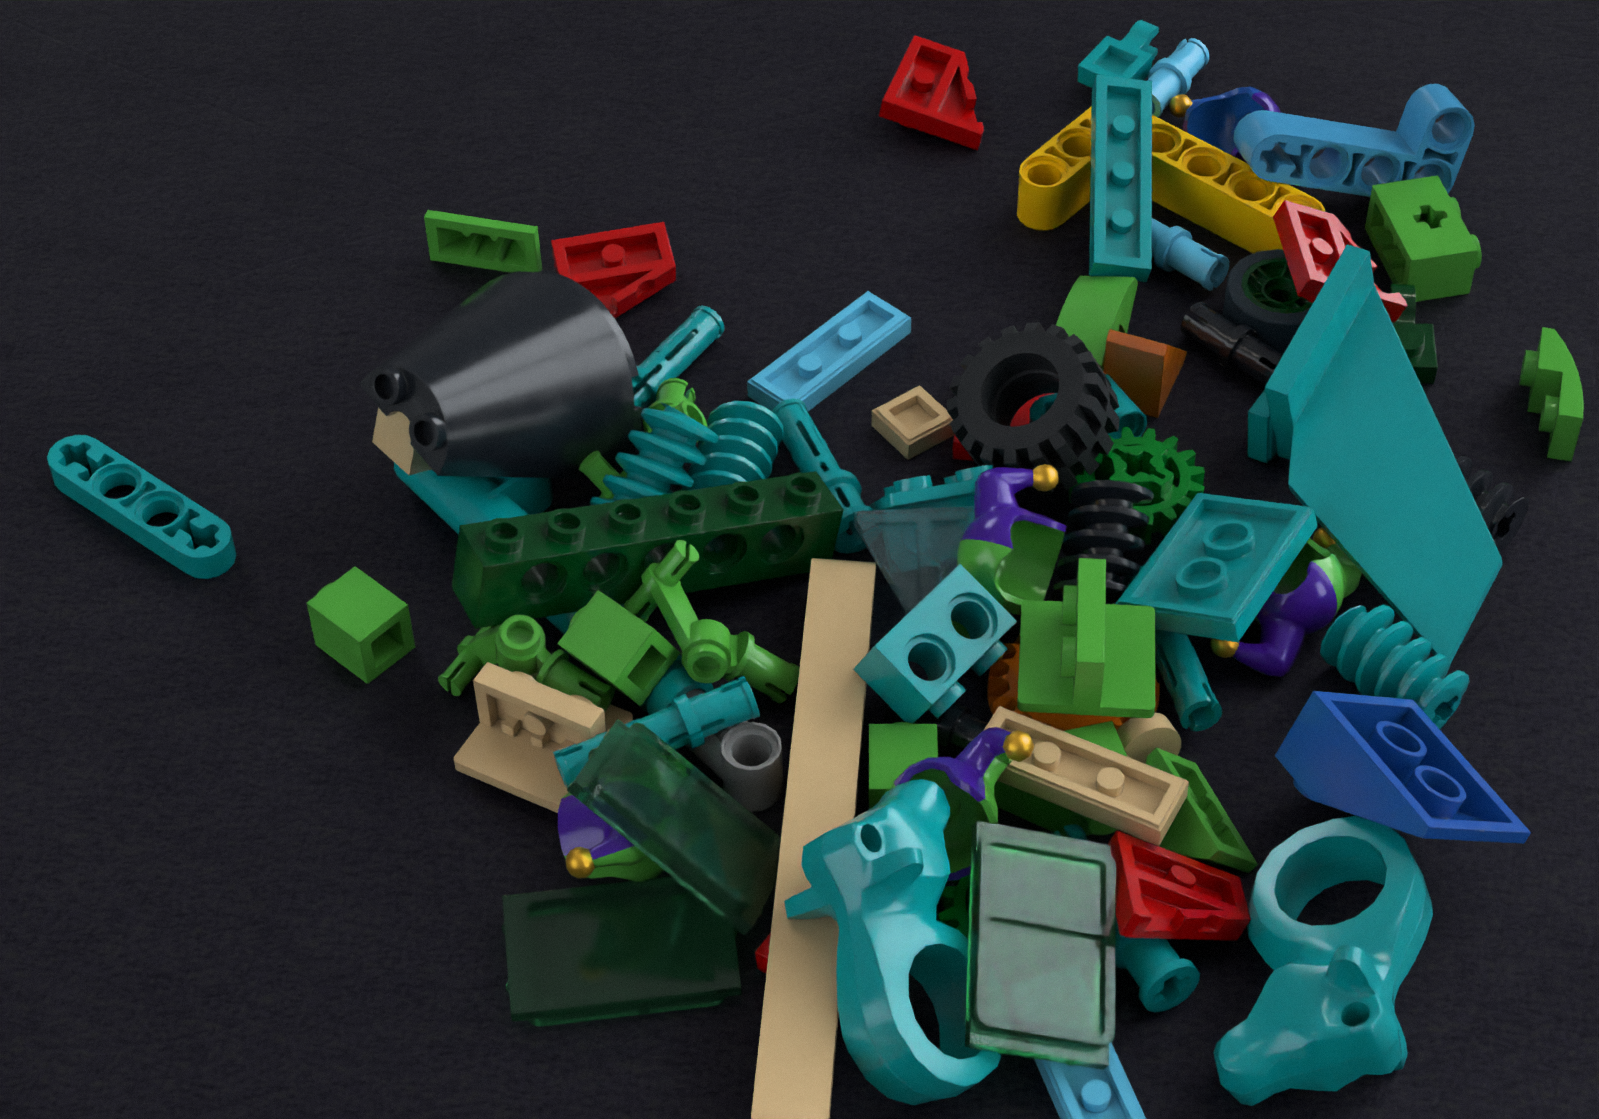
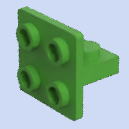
M1079 558L1077 584L1063 586L1062 602L1024 600L1022 602L1017 708L1020 711L1131 718H1152L1154 716L1155 609L1151 606L1105 604L1106 559Z

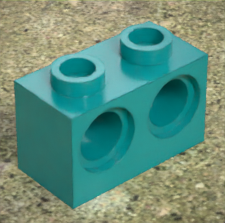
M959 564L893 627L853 670L904 722L913 724L927 710L938 719L966 691L957 680L969 668L980 677L1008 650L999 639L1017 621ZM951 620L962 624L968 631L970 639L961 636L954 629ZM908 661L919 664L926 671L929 681L917 677L910 669Z

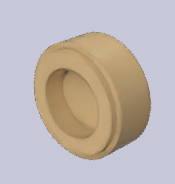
M1154 712L1152 718H1130L1117 730L1127 757L1146 764L1147 756L1156 747L1177 756L1181 749L1180 735L1169 719L1161 713Z

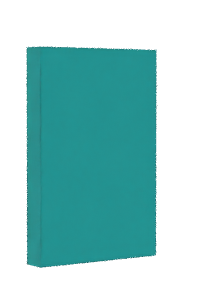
M1197 493L1116 604L1153 607L1155 609V630L1239 642L1317 528L1315 509L1300 505Z

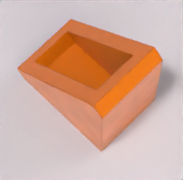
M1109 329L1106 339L1103 372L1108 374L1145 415L1158 418L1184 364L1187 351Z

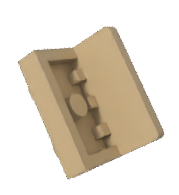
M487 662L473 680L480 723L454 756L455 769L558 813L561 799L568 791L559 773L553 752L573 744L576 745L598 734L633 721V715L611 704L604 713V709L595 706L583 696L565 694L538 683L531 675L520 671L511 672Z

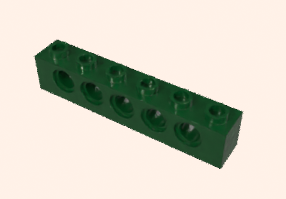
M814 471L460 525L452 588L474 628L477 629L501 625L506 619L514 615H526L536 619L577 612L588 604L598 590L616 603L625 604L642 585L641 576L646 568L652 563H660L678 540L686 541V548L691 544L699 554V560L680 579L685 593L810 572L812 558L832 559L844 509L818 473Z

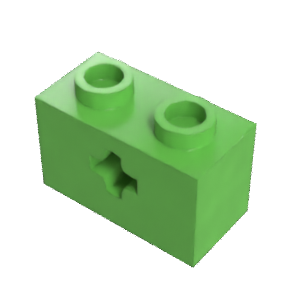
M1439 176L1372 185L1365 230L1392 283L1415 285L1416 302L1469 294L1474 270L1479 268L1481 264L1480 243L1476 235L1470 234L1461 219L1460 207L1456 198L1449 197Z

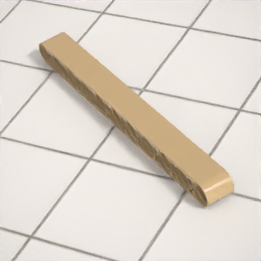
M812 558L751 1119H830L839 1016L836 979L839 926L838 922L831 917L788 919L784 901L811 887L801 866L803 847L822 834L856 816L867 683L853 669L870 651L876 562Z

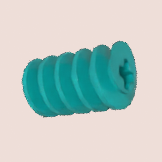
M731 401L719 405L711 411L707 420V428L715 432L720 439L717 443L699 441L698 449L707 461L705 465L691 464L687 473L694 480V484L692 487L683 486L681 490L689 491L728 485L740 481L748 482L768 479L772 471V463L778 454V446L784 436L783 424L778 416L765 406L750 401Z
M661 402L665 407L664 411L644 408L641 412V417L652 429L651 433L636 430L630 431L628 438L638 449L639 454L618 452L615 459L627 473L626 477L605 475L603 483L614 495L613 499L592 497L590 504L596 505L621 499L629 500L673 493L670 490L672 485L692 487L694 480L684 470V463L705 465L707 459L695 446L696 442L717 443L720 437L706 426Z
M1359 605L1348 609L1338 616L1328 629L1321 643L1320 654L1322 659L1327 664L1337 666L1340 675L1345 680L1355 683L1361 695L1414 700L1432 722L1441 729L1457 710L1461 697L1468 687L1469 675L1464 671L1458 670L1446 676L1451 665L1450 659L1444 654H1437L1428 659L1432 649L1431 642L1422 637L1410 641L1413 634L1412 626L1405 621L1392 624L1395 614L1390 606L1381 605L1367 612L1365 606Z

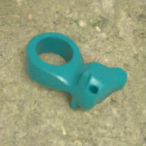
M924 779L912 780L897 785L887 791L872 809L829 830L803 847L801 866L811 887L784 901L788 919L831 917L838 922L837 1006L843 1040L849 1054L867 1081L887 1098L910 1105L956 1097L979 1083L998 1067L1007 1040L1006 1005L996 976L981 951L959 930L936 919V907L950 875V863L943 834L949 820L950 806L943 789L935 782ZM909 973L921 983L934 1005L939 1022V1049L927 1039L915 1019L909 999Z
M1351 816L1331 819L1300 829L1270 852L1256 874L1248 903L1251 918L1247 925L1248 937L1264 961L1274 971L1268 978L1248 1018L1229 1030L1217 1042L1214 1050L1220 1084L1241 1104L1250 1106L1265 1100L1275 1093L1290 1088L1338 1091L1366 1074L1383 1075L1392 1073L1393 1070L1403 1069L1408 1052L1405 1036L1395 1014V998L1399 986L1410 971L1422 948L1433 917L1432 902L1424 876L1405 839L1392 828L1365 818ZM1368 880L1385 885L1375 902L1354 918L1335 925L1311 926L1297 921L1307 902L1326 888L1345 881Z

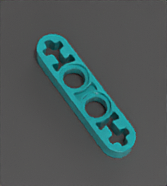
M73 435L57 441L50 448L47 455L49 468L55 486L62 493L184 573L195 578L209 579L227 572L235 563L237 555L230 526L224 520L99 440L88 435ZM88 464H89V466H90V470H91V473H92V476H91V477H90V474H89V470L84 467V466H86V465H88ZM130 485L135 487L131 494L123 498L110 499L104 496L108 490L116 486ZM170 512L178 515L172 523L165 526L156 527L146 524L151 517L159 513ZM191 534L193 536L194 542L200 546L197 549H194Z

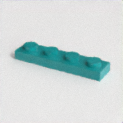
M1096 75L1092 87L1089 276L1135 277L1137 281L1147 282L1152 269V81Z

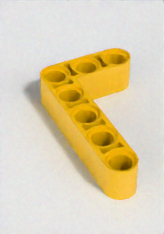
M1092 106L1027 157L1020 165L1017 216L1026 227L1035 230L1055 229L1090 202ZM1152 115V201L1252 254L1274 249L1283 250L1273 216L1284 200L1325 211L1322 203L1316 198L1289 184L1270 182L1259 178L1246 162Z

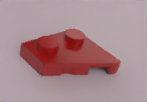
M914 35L882 100L879 117L978 151L984 126L983 122H977L974 108L977 98L974 86L967 78L969 66L965 52Z
M1284 200L1273 216L1274 223L1297 295L1313 303L1346 245L1360 247L1354 243L1349 231L1334 214ZM1371 259L1372 271L1374 272L1378 266ZM1374 283L1391 321L1395 323L1407 308L1406 300L1399 292L1390 294L1382 292Z
M664 222L551 240L556 273L574 280L589 290L605 305L614 318L619 317L676 281V265Z
M1117 830L1103 851L1120 935L1128 938L1237 941L1251 920L1241 879L1236 875Z

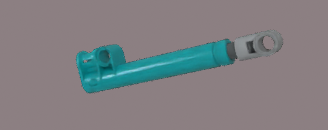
M394 462V471L397 477L458 535L460 525L490 521L496 518H511L542 513L551 505L554 498L552 478L437 476L432 469L409 476ZM576 612L548 616L546 618L562 634H565ZM680 654L639 707L651 715L658 712V710L673 705L672 699L686 694L688 698L711 691L714 688L712 683H700L693 680L682 664V655ZM745 721L705 737L704 745L691 749L689 745H685L723 781L724 796L731 805L739 810L748 812L763 811L772 807L780 799L783 792L781 738L774 729L766 724Z

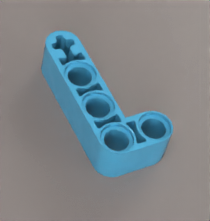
M1428 84L1420 87L1411 95L1396 131L1259 110L1247 114L1239 121L1234 130L1233 140L1236 149L1252 171L1259 178L1270 182L1370 197L1372 185L1438 175L1447 193H1449L1454 185L1473 136L1475 124L1473 116L1447 87L1440 84ZM1445 114L1440 121L1435 123L1436 119H1438L1441 115ZM1325 148V150L1323 151L1322 154H1320L1318 157L1312 159V157H1313L1319 150H1322V149ZM1375 157V159L1369 165L1364 166L1365 163H1367L1370 159ZM1425 166L1424 169L1415 174L1421 167Z

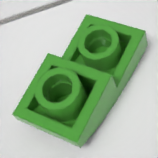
M1080 275L1071 288L1056 323V326L1065 329L1069 337L1075 334L1083 341L1102 371L1104 370L1106 339L1109 329L1123 333L1128 331L1138 281L1135 277Z
M1542 327L1537 351L1525 350L1519 385L1530 387L1527 411L1540 413L1539 431L1550 433L1547 458L1572 462L1583 421L1584 400L1582 385L1573 357L1555 329Z

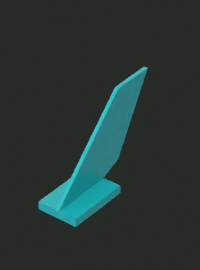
M1347 244L1265 386L1277 454L1290 460L1288 485L1292 494L1303 506L1315 509L1316 520L1398 615L1412 626L1413 632L1418 637L1426 638L1431 642V652L1433 655L1444 654L1450 659L1451 664L1502 567V557L1374 285L1370 251Z

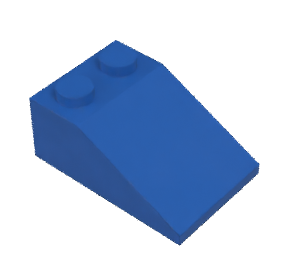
M1313 691L1275 754V757L1293 777L1295 788L1308 799L1420 838L1524 844L1531 834L1528 828L1412 699Z

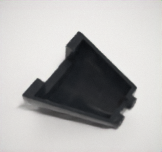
M545 270L540 272L518 271L489 281L370 372L359 384L386 416L402 412L410 421V444L437 476L589 479L579 470L582 461L594 451H599L600 455L620 474L624 470L617 463L615 457L618 452L635 453L636 447L629 440L628 435L631 430L640 431L642 421V407L634 406V391L631 378L639 374L630 345L617 321L605 305L585 287L568 277Z

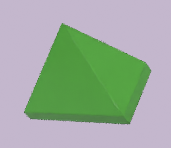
M427 210L424 216L430 260L509 273L542 271L538 226Z
M1156 747L1147 756L1146 764L1189 781L1187 797L1159 847L1212 867L1249 873L1258 865L1197 764Z

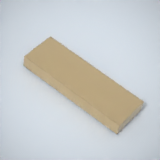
M1001 706L997 708L984 729L998 727L1009 732L1019 730L1028 733L1034 743L1031 756L1021 762L1013 760L997 781L1157 846H1160L1188 794L1189 781Z

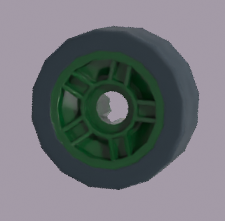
M1283 250L1259 251L1239 260L1229 272L1223 317L1237 326L1247 324L1258 333L1257 339L1284 354L1313 303L1297 295Z

